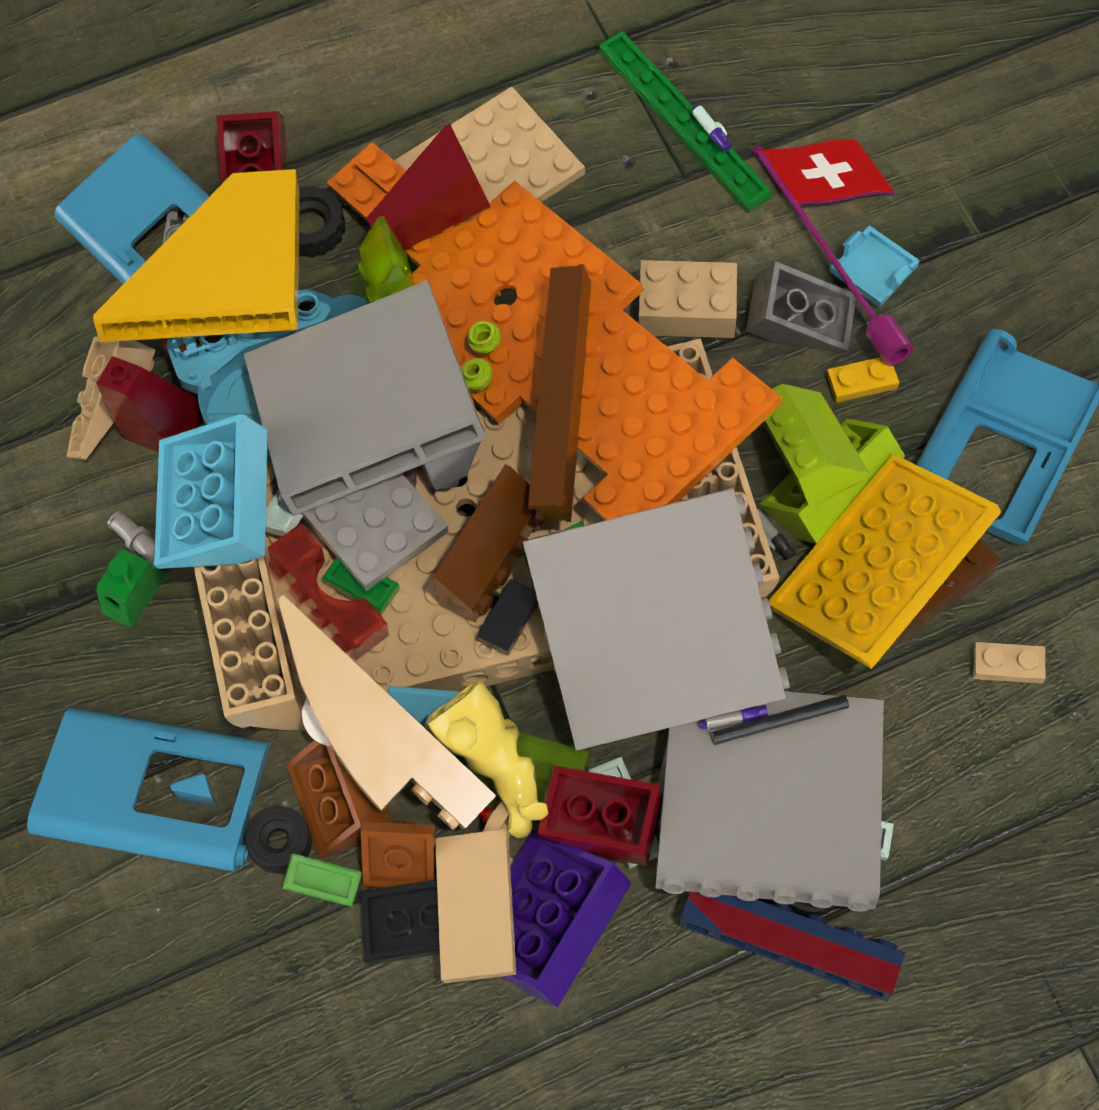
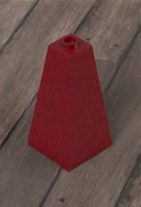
M451 124L441 129L367 217L372 228L367 234L374 248L378 249L381 247L387 258L491 207Z
M115 356L111 357L96 382L122 438L159 453V440L199 428L203 421L199 401L196 397L143 367Z

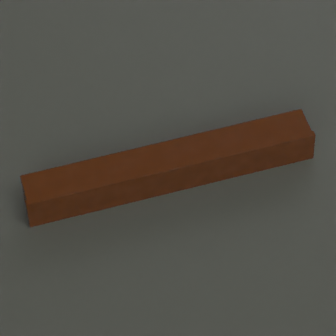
M584 264L550 269L528 503L530 510L536 509L537 522H571L591 292V280Z

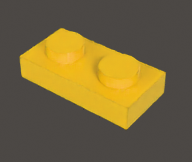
M881 357L827 369L826 376L835 403L895 390L899 386L894 366H887Z

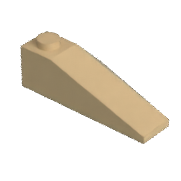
M98 336L93 338L82 373L83 377L88 378L86 389L79 392L77 403L81 405L82 410L81 414L73 421L66 457L86 460L114 423L112 415L96 384L111 357L115 356L151 372L154 366L153 356L156 351L155 349L135 340L100 342Z

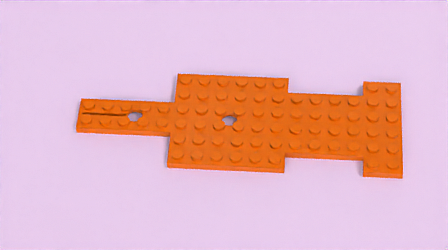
M371 142L335 174L327 184L338 197L368 222V215L406 170ZM515 180L489 203L491 207L479 212L469 222L463 220L401 251L419 267L389 295L428 280L460 366L462 367L471 359L480 358L486 360L492 368V379L489 386L482 391H469L472 400L498 424L503 422L523 402L537 414L550 269L584 264L591 280L577 450L606 475L604 479L583 497L586 504L604 520L680 501L783 403L780 395L734 358H731L709 380L705 379L623 310L644 291L642 284ZM506 288L516 290L517 299L512 305H495L496 295L499 297L502 295L501 290ZM480 321H487L496 325L501 333V341L498 347L486 354L474 352L468 344L470 328Z

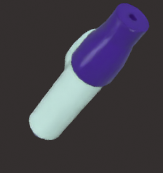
M694 105L692 114L710 135L713 142L720 146L724 152L729 151L732 145L726 137L727 132L722 124L714 122L702 106Z

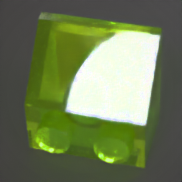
M385 216L379 217L359 247L362 261L358 263V267L363 279L369 282V287H366L365 291L370 303L415 285L403 247Z

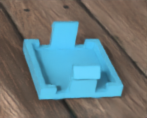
M870 225L863 233L855 231L842 244L845 247L843 256L837 259L859 292L879 308L919 266L920 262L919 259ZM832 264L829 272L845 283Z

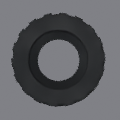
M317 186L299 187V214L308 210H318L325 216L326 220L324 227L315 233L304 234L299 231V256L314 258L318 255H326L328 251H333L336 245L341 243L342 236L345 234L346 223L340 201H337V197L333 193H329L325 188L321 189L317 188Z

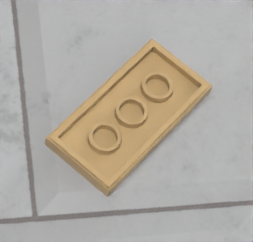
M500 829L435 838L441 981L451 983L516 975L508 831Z

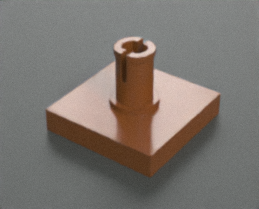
M398 820L395 823L362 822L363 886L389 888L436 880L435 825L413 824L405 820V824L402 823V820Z

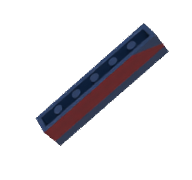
M699 892L689 893L681 916L680 927L888 1002L891 998L905 952L897 950L898 946L883 939H877L876 942L865 939L860 931L850 927H842L841 930L827 925L828 921L817 915L807 914L804 917L792 913L793 909L786 904L772 902V905L758 899L745 901L737 896L721 895L719 897H706Z

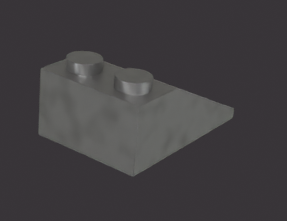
M774 261L755 276L746 332L776 343L846 353L849 348L856 297L850 291Z

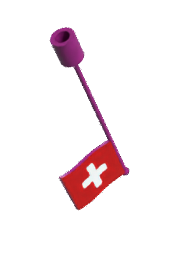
M830 140L784 149L764 150L762 146H756L753 149V155L759 157L870 317L871 321L868 323L865 334L887 366L897 365L904 361L913 352V344L892 315H875L800 207V205L833 203L866 195H894L893 189L857 140Z

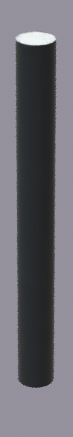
M841 695L711 731L712 742L714 745L848 709L849 702L846 695Z

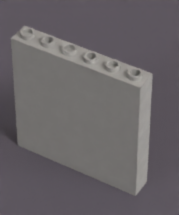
M428 280L244 354L262 426L267 429V445L280 494L293 516L487 439L440 308Z
M733 488L523 541L576 751L786 699L784 689L790 688L785 667L778 668L775 656L781 653L779 640L776 632L770 634L767 620L773 619L768 598L761 599L758 585L764 584L759 563L752 564L749 552L755 549L753 536L750 528L744 530L741 516L746 515L742 494L735 495Z
M784 691L786 699L762 705H766L769 716L838 696ZM847 697L849 702L848 709L714 745L711 738V731L718 729L707 731L700 728L699 722L701 720L670 727L656 888L663 889L671 894H680L688 891L699 892L706 897H719L721 895L737 896L745 901H754L761 898L772 899L779 904L811 903V905L818 908H828L832 905L845 906L850 910L858 912L876 909L880 896L884 700Z

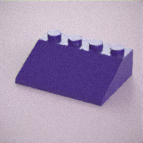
M532 830L510 866L516 975L501 976V978L528 994L558 1008L629 889L631 882L615 863L579 848L538 835V831Z

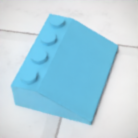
M239 414L159 440L154 567L162 569L230 565L265 556L266 428L247 416Z

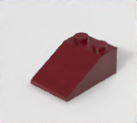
M278 111L216 115L221 185L232 173L286 170L285 118Z
M554 765L545 801L548 815L541 820L538 835L613 860L648 866L663 800L660 785Z

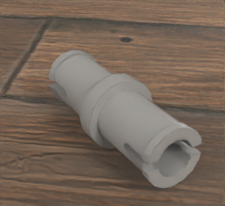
M123 511L114 513L108 520V528L125 541V545L130 551H137L143 558L154 565L155 540L150 537V532L145 527L136 525Z

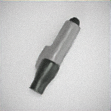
M757 509L769 546L773 551L777 550L782 553L787 560L791 559L796 552L790 546L788 540Z

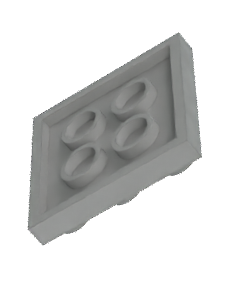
M402 473L302 512L303 518L365 591H368L448 532V525Z

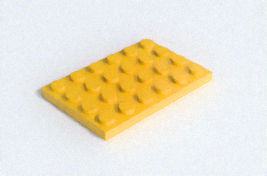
M892 454L770 598V608L778 615L872 669L1000 515L999 506Z

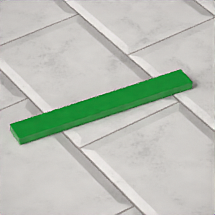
M623 30L598 45V52L747 214L772 198V191L732 148L724 152L720 146L713 142L710 135L692 114L693 106Z

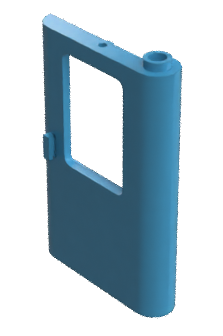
M68 707L62 718L29 812L27 822L28 833L35 836L236 872L239 866L244 867L247 862L249 852L246 845H244V835L271 743ZM156 752L244 768V775L229 824L226 827H215L136 812L134 808L151 756Z

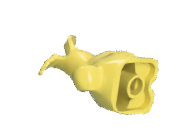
M480 677L427 717L425 726L433 737L450 753L464 757L471 771L492 779L496 793L506 805L509 813L508 832L516 838L530 835L532 820H542L548 815L547 804L537 800L536 772L531 758L517 754L516 747L519 731L516 724L510 719L504 720L499 702L487 690L482 678Z

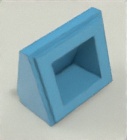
M203 773L170 785L171 790L179 801L211 807L217 806L211 784Z

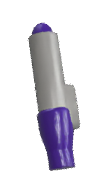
M766 705L754 706L703 719L699 722V727L709 731L768 716V710Z

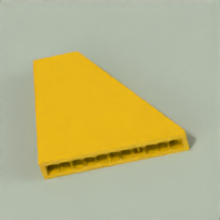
M296 169L232 173L93 315L99 341L113 342L298 330L300 192Z

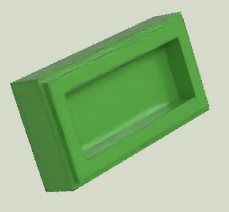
M291 853L282 889L352 907L362 872Z

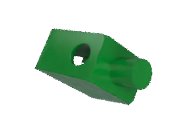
M121 549L115 558L109 562L108 569L96 588L102 614L132 629L165 575L147 560Z

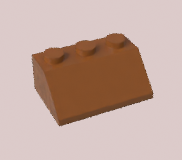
M314 740L286 763L319 858H326L361 844L363 821L393 823L387 806L382 812L375 807L357 786L331 746Z

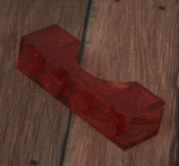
M301 523L267 547L271 559L268 565L279 579L283 577L287 579L291 584L289 590L300 604L306 602L312 609L310 614L321 629L327 626L334 635L332 641L345 653L349 652L355 660H358L389 636L387 622L365 597L350 601L339 600L329 596L319 587L317 578L321 567L325 563L323 549Z

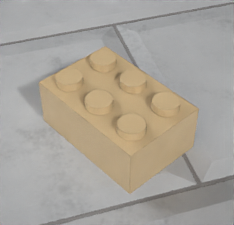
M641 260L640 283L644 289L639 299V324L653 336L734 338L737 314V263Z

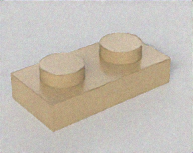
M975 642L973 647V679L1043 684L1046 679L1045 647Z

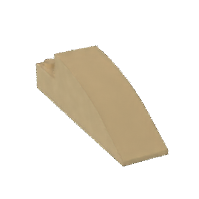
M282 595L278 602L303 692L333 751L357 786L375 807L382 812L411 781L415 785L411 791L425 805L432 801L441 810L437 816L452 830L457 826L461 830L465 829L496 795L290 600Z

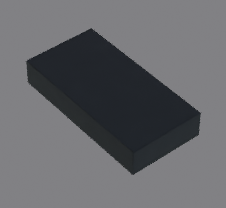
M510 578L477 635V640L509 656L538 605L536 591Z

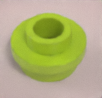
M477 322L469 330L468 344L476 353L486 354L492 352L500 344L501 333L498 327L490 322Z
M480 358L471 359L461 367L469 390L482 391L491 383L492 368L486 360Z

